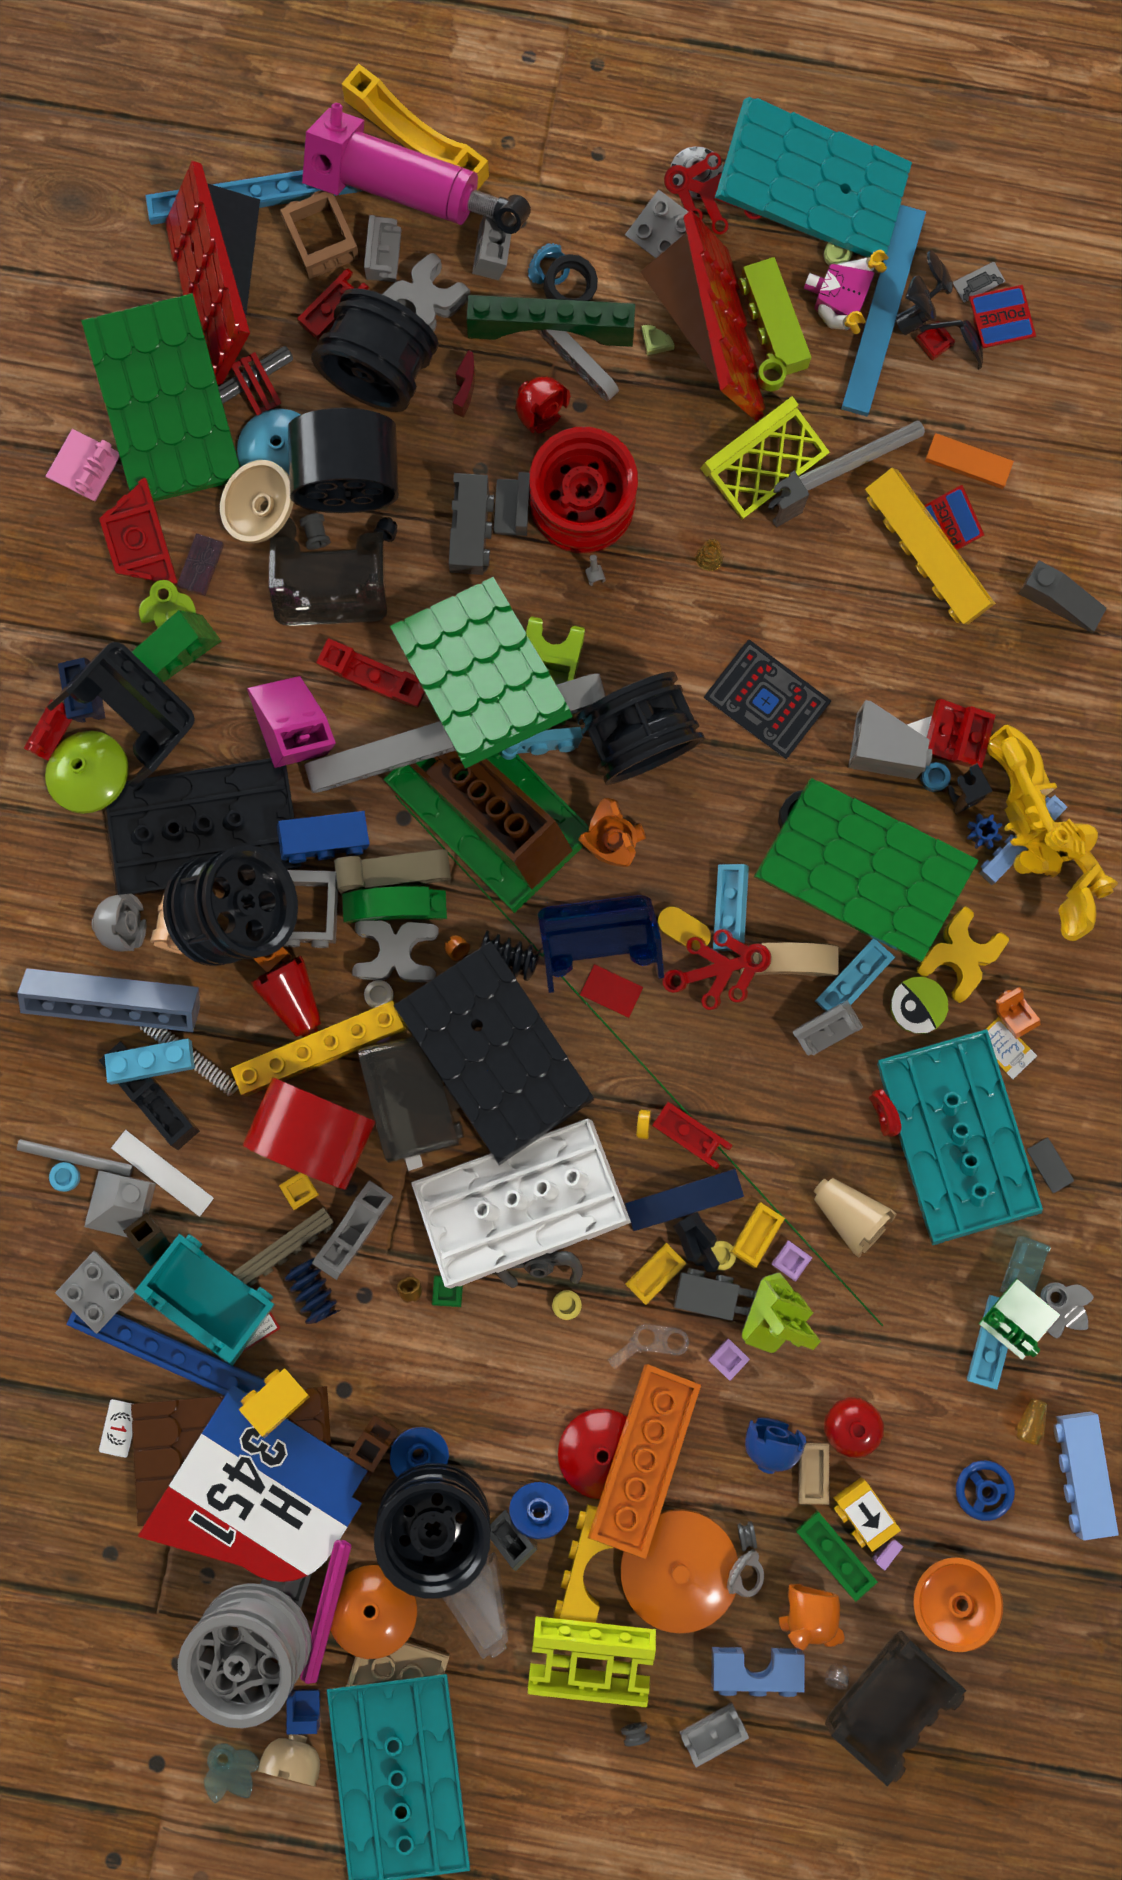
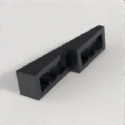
M120 1041L106 1054L129 1049ZM104 1055L101 1059H99V1062H100V1063L104 1066V1068L106 1069L105 1055ZM153 1077L118 1083L131 1101L137 1104L173 1148L179 1150L200 1132Z

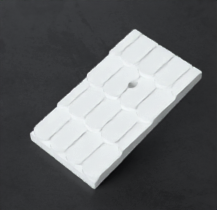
M585 1119L546 1133L501 1165H498L493 1156L489 1154L411 1182L445 1287L451 1289L456 1286L465 1285L492 1273H499L546 1253H553L582 1240L592 1239L631 1223L592 1120Z

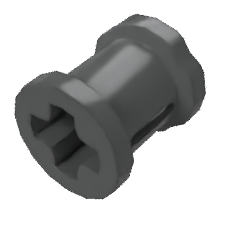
M310 514L299 521L301 527L305 529L307 549H320L331 543L330 537L326 536L323 526L325 520L323 514Z

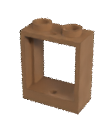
M317 191L307 199L300 202L293 201L287 204L285 208L280 209L285 227L309 279L360 259L356 242L334 194L326 191ZM331 208L345 240L308 255L294 222Z

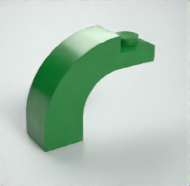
M404 886L363 889L342 894L343 922L345 923L390 919H447L446 890Z

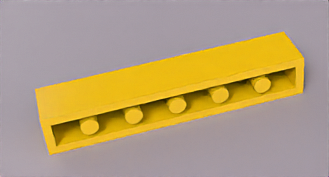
M889 469L865 489L870 495L867 497L869 504L875 511L880 509L886 517L883 520L885 526L892 534L896 532L902 539L899 542L901 548L908 556L912 554L918 561L915 565L917 570L924 578L929 577L934 583L932 587L933 592L941 601L943 599L947 601L951 607L948 609V612L957 623L970 624L996 604L898 469Z

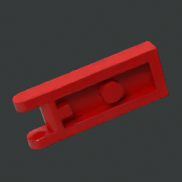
M349 268L297 318L298 323L316 340H319L324 333H327L332 328L335 322L334 310L340 303L342 294L346 290L354 288L347 282L353 275ZM362 283L358 288L368 290L369 286L366 283Z
M670 1102L666 1103L652 1124V1127L716 1170L720 1164L711 1159L718 1146L721 1145L729 1151L733 1146Z

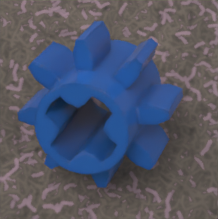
M978 814L976 816L977 824L974 822L967 824V827L971 829V834L966 839H972L976 843V849L982 844H985L987 849H991L993 847L991 839L995 841L1002 839V836L997 834L1002 824H996L993 821V814L986 819H983V816ZM983 826L987 828L986 833L988 835L986 837L982 836L981 828Z

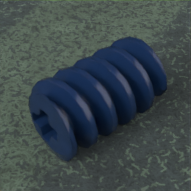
M315 1257L291 1269L290 1273L284 1278L286 1282L295 1281L294 1285L289 1289L290 1292H300L295 1302L306 1303L300 1310L301 1314H311L306 1319V1324L317 1323L341 1311L331 1309L337 1303L336 1299H326L332 1292L331 1288L321 1289L327 1280L326 1278H316L321 1269L318 1267L311 1268Z

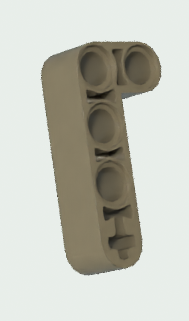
M444 849L361 860L359 856L341 857L334 860L337 888L341 894L371 888L437 883L451 879L448 850Z

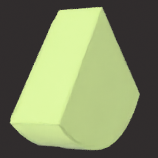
M652 325L641 326L647 355L674 350V343L668 334Z

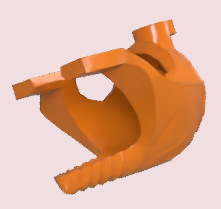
M603 798L590 822L588 832H584L579 837V841L595 858L604 863L619 867H628L632 863L636 854V843L646 839L641 823L632 825L624 819L618 801L610 798Z

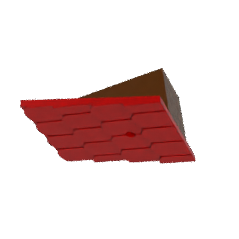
M690 210L683 216L686 233L645 267L641 274L718 381L720 391L757 422L764 416L765 404L755 375L758 372V368L745 330L747 320L737 292L740 287L729 250L705 226L698 216Z

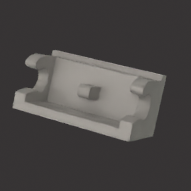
M369 215L364 263L366 280L397 282L402 230L401 227L397 226L396 219Z
M848 1000L799 1026L793 1031V1034L809 1056L811 1054L815 1055L863 1028V1025Z
M733 1703L724 1706L680 1731L683 1743L687 1747L695 1767L749 1739L747 1730Z

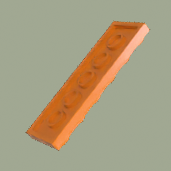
M649 1364L644 1365L588 1535L589 1539L646 1559L701 1388L700 1384Z

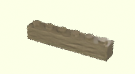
M323 1207L233 1272L234 1275L244 1284L252 1287L258 1282V1277L261 1275L267 1276L274 1271L272 1267L277 1264L281 1266L289 1260L287 1257L290 1254H298L304 1249L302 1247L307 1242L312 1244L318 1239V1234L321 1232L327 1233L333 1229L334 1219L327 1209Z

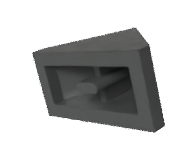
M506 1510L490 1524L491 1541L512 1569L516 1571L537 1550V1542L521 1534L514 1527L510 1514Z

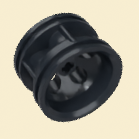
M675 672L660 673L625 686L594 702L576 716L577 723L585 725L582 729L583 736L591 737L601 760V763L598 765L599 771H606L607 773L603 777L606 785L631 779L666 764L694 749L705 740L703 732H696L699 723L697 720H694L682 693V686L674 684L678 680Z
M242 845L220 851L217 854L197 857L179 866L170 877L165 888L163 914L171 939L184 955L202 965L220 966L242 959L268 956L282 948L291 937L296 925L298 899L293 880L277 857L263 848ZM214 881L218 882L225 891L222 898H218L213 893ZM220 913L229 919V924L225 931L222 930L217 921Z

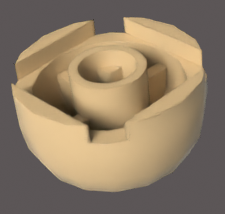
M289 1734L288 1739L278 1738L266 1747L260 1760L258 1772L316 1786L320 1770L319 1754L314 1747L306 1744L307 1737Z

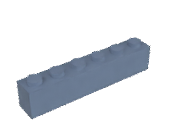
M28 968L25 971L17 993L20 1013L188 1032L194 1031L200 1010L199 987Z

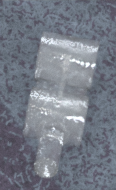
M642 1323L634 1329L632 1337L629 1339L631 1342L610 1357L608 1361L616 1369L637 1351L639 1353L651 1351L674 1356L681 1355L688 1349L689 1338L678 1327ZM644 1329H649L654 1333V1340L649 1345H642L638 1341V1335ZM673 1333H679L683 1337V1344L678 1349H671L667 1345L668 1337Z

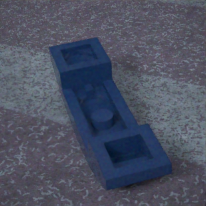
M736 1169L625 1203L633 1231H637L744 1197Z

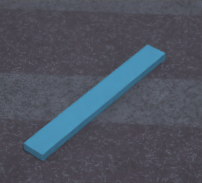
M303 170L212 184L260 199L259 208L302 201L311 197L317 191H323L302 183ZM347 185L339 195L362 192V190ZM179 190L145 195L151 225L165 223Z
M900 205L888 246L887 256L889 258L883 261L887 269L885 272L880 273L841 410L868 417L926 211Z

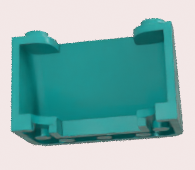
M178 1234L134 1292L166 1318L233 1366L274 1308L275 1304L271 1302L274 1297L261 1287L257 1291L248 1287L200 1250L203 1244L190 1234L186 1238Z

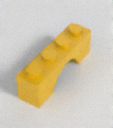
M587 1504L586 1512L580 1511L576 1529L581 1531L578 1541L572 1540L568 1558L573 1559L570 1571H564L560 1588L565 1589L563 1600L557 1599L553 1618L596 1623L600 1606L599 1602L590 1595L583 1581L584 1570L589 1560L596 1553L613 1548L588 1538L598 1508L596 1506Z

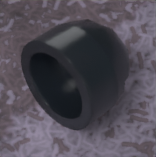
M383 517L377 522L373 532L379 539L392 542L396 537L398 525L392 518Z

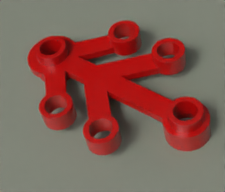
M711 152L704 160L689 168H685L682 165L670 167L665 173L664 184L669 192L679 195L684 208L688 212L690 210L697 211L700 216L699 219L702 221L703 212L695 207L689 190L699 193L711 218L712 230L714 233L721 235L728 231L729 223L727 219L722 217L715 200L732 205L715 198L722 173L704 183L693 179L708 169L716 170L721 166V156L718 153ZM713 155L718 158V164L715 167H711L708 163L709 158ZM676 174H680L683 177L681 185H676L673 181ZM743 209L745 215L750 219H759L762 217L758 214ZM719 220L725 223V229L721 232L715 227L716 222Z
M717 930L713 936L715 944L720 947L727 946L741 955V957L729 959L707 946L701 937H692L687 941V950L691 954H699L714 964L688 972L678 969L669 970L663 976V986L667 991L676 993L683 991L689 983L717 976L709 992L701 1000L702 1006L705 1009L714 1010L720 1006V995L733 972L744 968L737 985L732 986L728 992L731 1001L736 1003L743 1002L748 996L747 988L755 973L765 971L771 964V952L766 946L762 944L747 946L733 938L729 930ZM722 932L727 935L725 943L719 941V935ZM695 940L700 943L698 951L692 948V943ZM755 953H760L762 956V961L759 964L753 960ZM676 975L681 978L679 986H675L673 983V978ZM737 988L742 991L740 999L734 996V991ZM709 996L715 998V1004L712 1007L707 1003Z

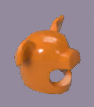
M790 1584L788 1588L790 1613L789 1616L779 1617V1624L782 1631L791 1632L788 1635L791 1643L800 1650H805L809 1644H824L826 1647L842 1644L845 1636L839 1628V1596L832 1592L809 1588L801 1584Z

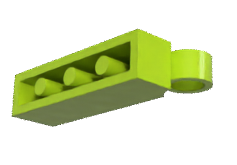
M772 257L744 266L741 278L738 280L742 295H747L749 300L748 312L750 318L757 322L758 340L761 345L765 344L767 350L766 360L760 365L757 381L762 389L770 392L777 391L783 386L786 375L808 369L811 360L808 346L776 259ZM768 369H774L780 374L781 378L776 381H770L765 378L763 372Z

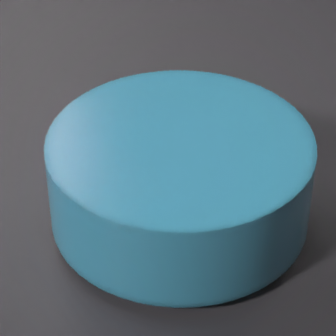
M58 1163L50 1171V1184L58 1191H71L80 1182V1171L72 1163Z

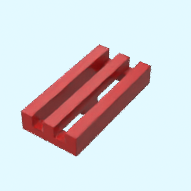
M256 352L234 362L232 370L256 416L282 404ZM253 361L273 402H268L249 362ZM239 367H244L264 407L259 408Z

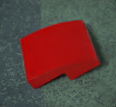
M944 699L936 700L927 734L929 739L928 749H932V757L967 767L978 763L981 769L996 715L973 706L965 708Z

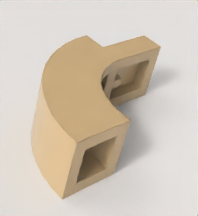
M762 943L771 952L772 960L770 966L765 971L755 973V975L797 974L812 977L839 975L838 947L814 943ZM760 953L754 954L753 960L755 963L759 964L762 961Z

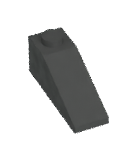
M1040 560L1030 571L1019 592V595L1091 633H1094L1107 609L1066 574Z

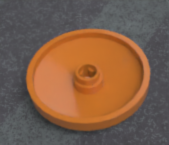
M686 1509L662 1511L646 1559L626 1552L622 1553L620 1575L623 1591L633 1610L651 1626L671 1633L695 1632L713 1624L730 1607L735 1594H729L727 1582L729 1573L733 1570L732 1567L738 1560L729 1536L711 1518L699 1512Z

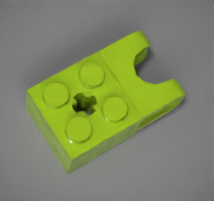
M530 617L526 634L555 684L558 685L574 680L585 636L584 627L573 626L566 641L561 644H550L542 636V619Z

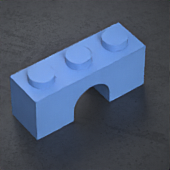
M712 1647L711 1684L713 1690L719 1691L720 1695L734 1696L737 1695V1691H749L751 1696H766L767 1692H779L780 1696L794 1697L797 1696V1692H804L805 1655L800 1649L771 1648V1662L769 1666L761 1672H752L744 1666L742 1647Z

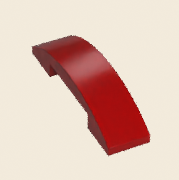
M330 638L327 639L316 662L320 667L351 683L405 705L418 708L425 695L416 675L407 671H398L356 653L353 648Z

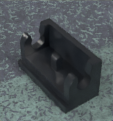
M978 763L971 766L964 776L960 775L958 777V785L963 793L961 796L955 793L952 786L948 787V795L955 806L954 812L956 815L980 803L992 792Z

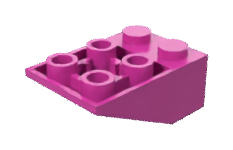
M300 676L247 688L275 768L325 756L336 744L327 717Z

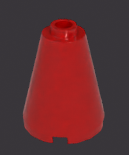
M300 955L293 958L292 962L288 964L283 963L250 983L253 989L296 1037L302 1035L304 1038L319 1031L317 1026L321 1024L305 961Z

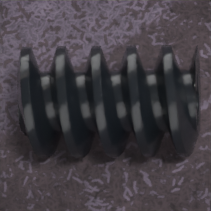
M486 930L481 947L491 941L509 969L512 968L515 978L523 971L524 981H528L535 972L542 948L536 954H533L532 944L524 951L522 950V941L519 940L512 947L511 937H508L504 943H501L500 934L497 933L493 940H490L489 930Z

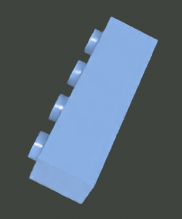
M1090 1411L1056 1416L1057 1424L1054 1425V1435L1057 1443H1061L1062 1454L1059 1455V1465L1062 1473H1066L1067 1484L1064 1485V1494L1067 1503L1071 1502L1072 1514L1069 1515V1524L1072 1533H1076V1536L1083 1541L1118 1536L1098 1414Z

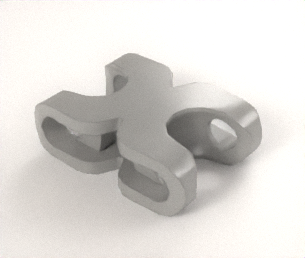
M431 253L412 268V283L404 280L397 281L382 295L412 310L434 332L437 326L436 315L443 318L453 316L468 301L470 289L462 282H457L447 289H441L433 285L432 282L441 272L442 264L441 259L436 254Z
M358 921L355 923L356 933L361 937L376 940L379 943L380 951L378 957L372 962L354 965L352 969L353 977L363 980L384 981L396 969L400 978L405 982L427 983L436 978V972L433 968L414 963L411 958V951L418 942L436 939L439 934L437 926L427 923L407 922L400 927L397 934H394L391 925L385 921Z

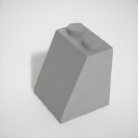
M865 700L856 715L848 768L916 779L921 772L925 771L926 766L930 765L932 749H928V738L872 701Z

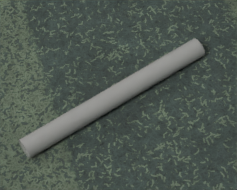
M22 1139L17 1144V1151L129 1177L133 1171V1165Z

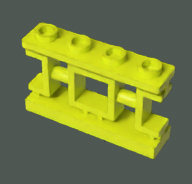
M536 1616L532 1652L547 1655L545 1665L530 1663L528 1694L647 1707L650 1676L636 1675L638 1664L653 1665L656 1652V1629ZM554 1649L571 1651V1656L553 1654ZM614 1656L630 1657L631 1662L616 1661ZM577 1657L606 1660L605 1671L576 1668ZM552 1666L569 1668V1672L551 1671ZM612 1673L626 1674L629 1676L628 1679L614 1678L612 1677Z

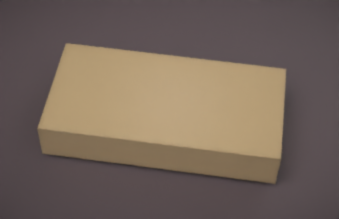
M806 1442L803 1454L798 1461L799 1504L829 1505V1443Z

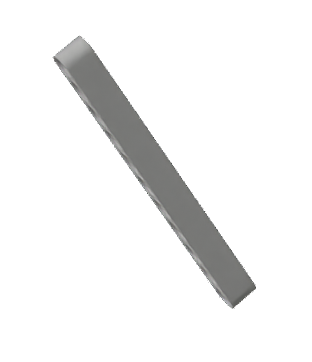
M598 673L556 685L564 697L571 714L581 712L606 696L600 674ZM439 721L306 763L304 766L312 793H318L456 750Z

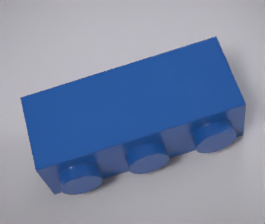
M365 811L278 821L277 832L281 859L289 860V863L305 862L306 857L317 856L318 860L331 859L338 853H346V856H358L363 854V850H367L369 846Z

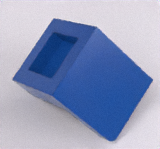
M292 1690L287 1698V1734H317L320 1728V1690Z

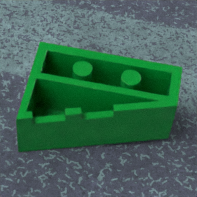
M178 610L136 647L132 653L164 683L219 644L221 639L203 615Z

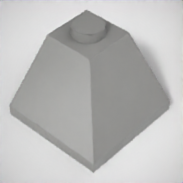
M99 1170L84 1227L127 1237L123 1230L144 1214H149L156 1183Z

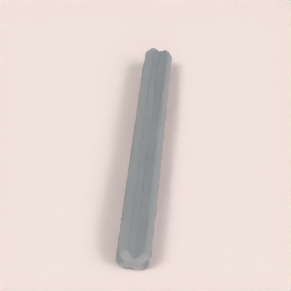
M915 421L820 466L799 478L808 491L922 437L925 429L920 421Z

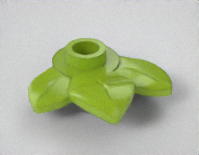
M159 580L152 585L150 596L142 601L139 608V616L142 623L155 621L156 626L159 628L178 610L196 614V608L188 595L179 593L177 587L172 582ZM163 588L169 592V596L165 600L159 597V591Z

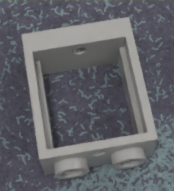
M287 870L295 886L328 887L326 933L293 932L284 947H300V943H311V947L329 948V943L336 944L338 908L336 872Z

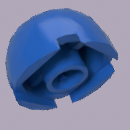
M757 1418L756 1423L751 1420L746 1432V1452L762 1472L773 1474L775 1471L789 1470L800 1460L803 1454L806 1437L802 1432L797 1430L796 1434L788 1431L789 1424L775 1419Z

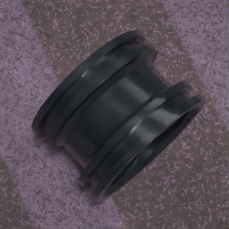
M425 1463L404 1471L389 1484L381 1498L374 1531V1550L381 1570L395 1587L416 1597L439 1599L454 1595L465 1589L479 1576L486 1564L490 1550V1510L480 1485L468 1473L444 1463ZM435 1493H440L443 1496V1502L439 1505L432 1502L431 1498ZM406 1505H412L415 1508L413 1515L404 1513L403 1509ZM465 1512L467 1519L464 1522L456 1521L455 1516L457 1513ZM435 1521L439 1522L438 1528L436 1526H433L431 1529L428 1528V1522L430 1524L435 1523ZM402 1535H407L411 1542L408 1545H403L399 1538ZM455 1542H459L463 1546L458 1552H454L451 1549ZM426 1555L435 1559L433 1562L427 1563L423 1560V1556Z

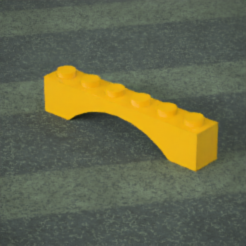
M358 64L343 81L344 101L403 146L476 172L478 176L477 191L488 179L489 167L487 159L467 144L449 139L426 125L412 114L379 78L363 66Z

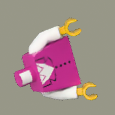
M877 250L868 258L831 264L825 278L809 273L804 289L819 294L814 309L829 328L849 329L854 334L860 332L858 323L864 324L866 322L860 311L874 276L872 271L875 268L879 273H883L887 269V266L881 262L889 258L884 251Z

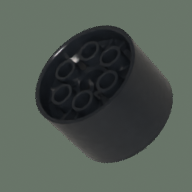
M330 408L311 411L297 416L288 424L290 499L296 505L308 510L325 513H361L387 507L398 499L396 424L391 418L381 413L364 409Z

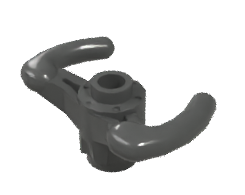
M568 1251L546 1253L511 1267L512 1269L525 1268L531 1276L543 1278L553 1272L554 1266L567 1265L572 1269L570 1281L574 1284L579 1283L583 1275V1266L580 1260L572 1252ZM507 1269L497 1273L501 1281L509 1287L515 1288L518 1285V1280Z

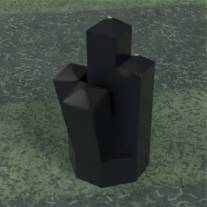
M696 1212L675 1224L673 1228L679 1236L686 1259L693 1261L696 1266H704L706 1272H715L720 1263L711 1248L715 1246L717 1238L703 1222L699 1213Z

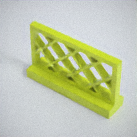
M793 396L707 460L700 468L706 477L709 476L742 520L777 494L773 492L774 489L771 491L759 490L760 475L775 477L774 487L779 483V478L786 479L789 477V474L780 473L782 458L797 461L795 472L799 477L830 453L798 410L799 404ZM793 417L801 426L800 436L785 434L786 423ZM781 427V433L775 432ZM768 436L780 438L778 453L764 450V442ZM784 439L799 441L797 455L783 453ZM760 443L759 450H758V449H753L755 446H757V445ZM803 443H813L820 453L814 458L803 457ZM746 453L758 455L757 469L742 467L743 456ZM763 455L777 457L776 472L761 470ZM738 460V466H733L732 464ZM801 461L807 462L804 466L801 467ZM725 469L737 471L735 486L724 484L718 475ZM741 472L756 474L754 489L739 486ZM739 491L753 493L752 505L746 510L738 502ZM758 494L764 495L757 501Z

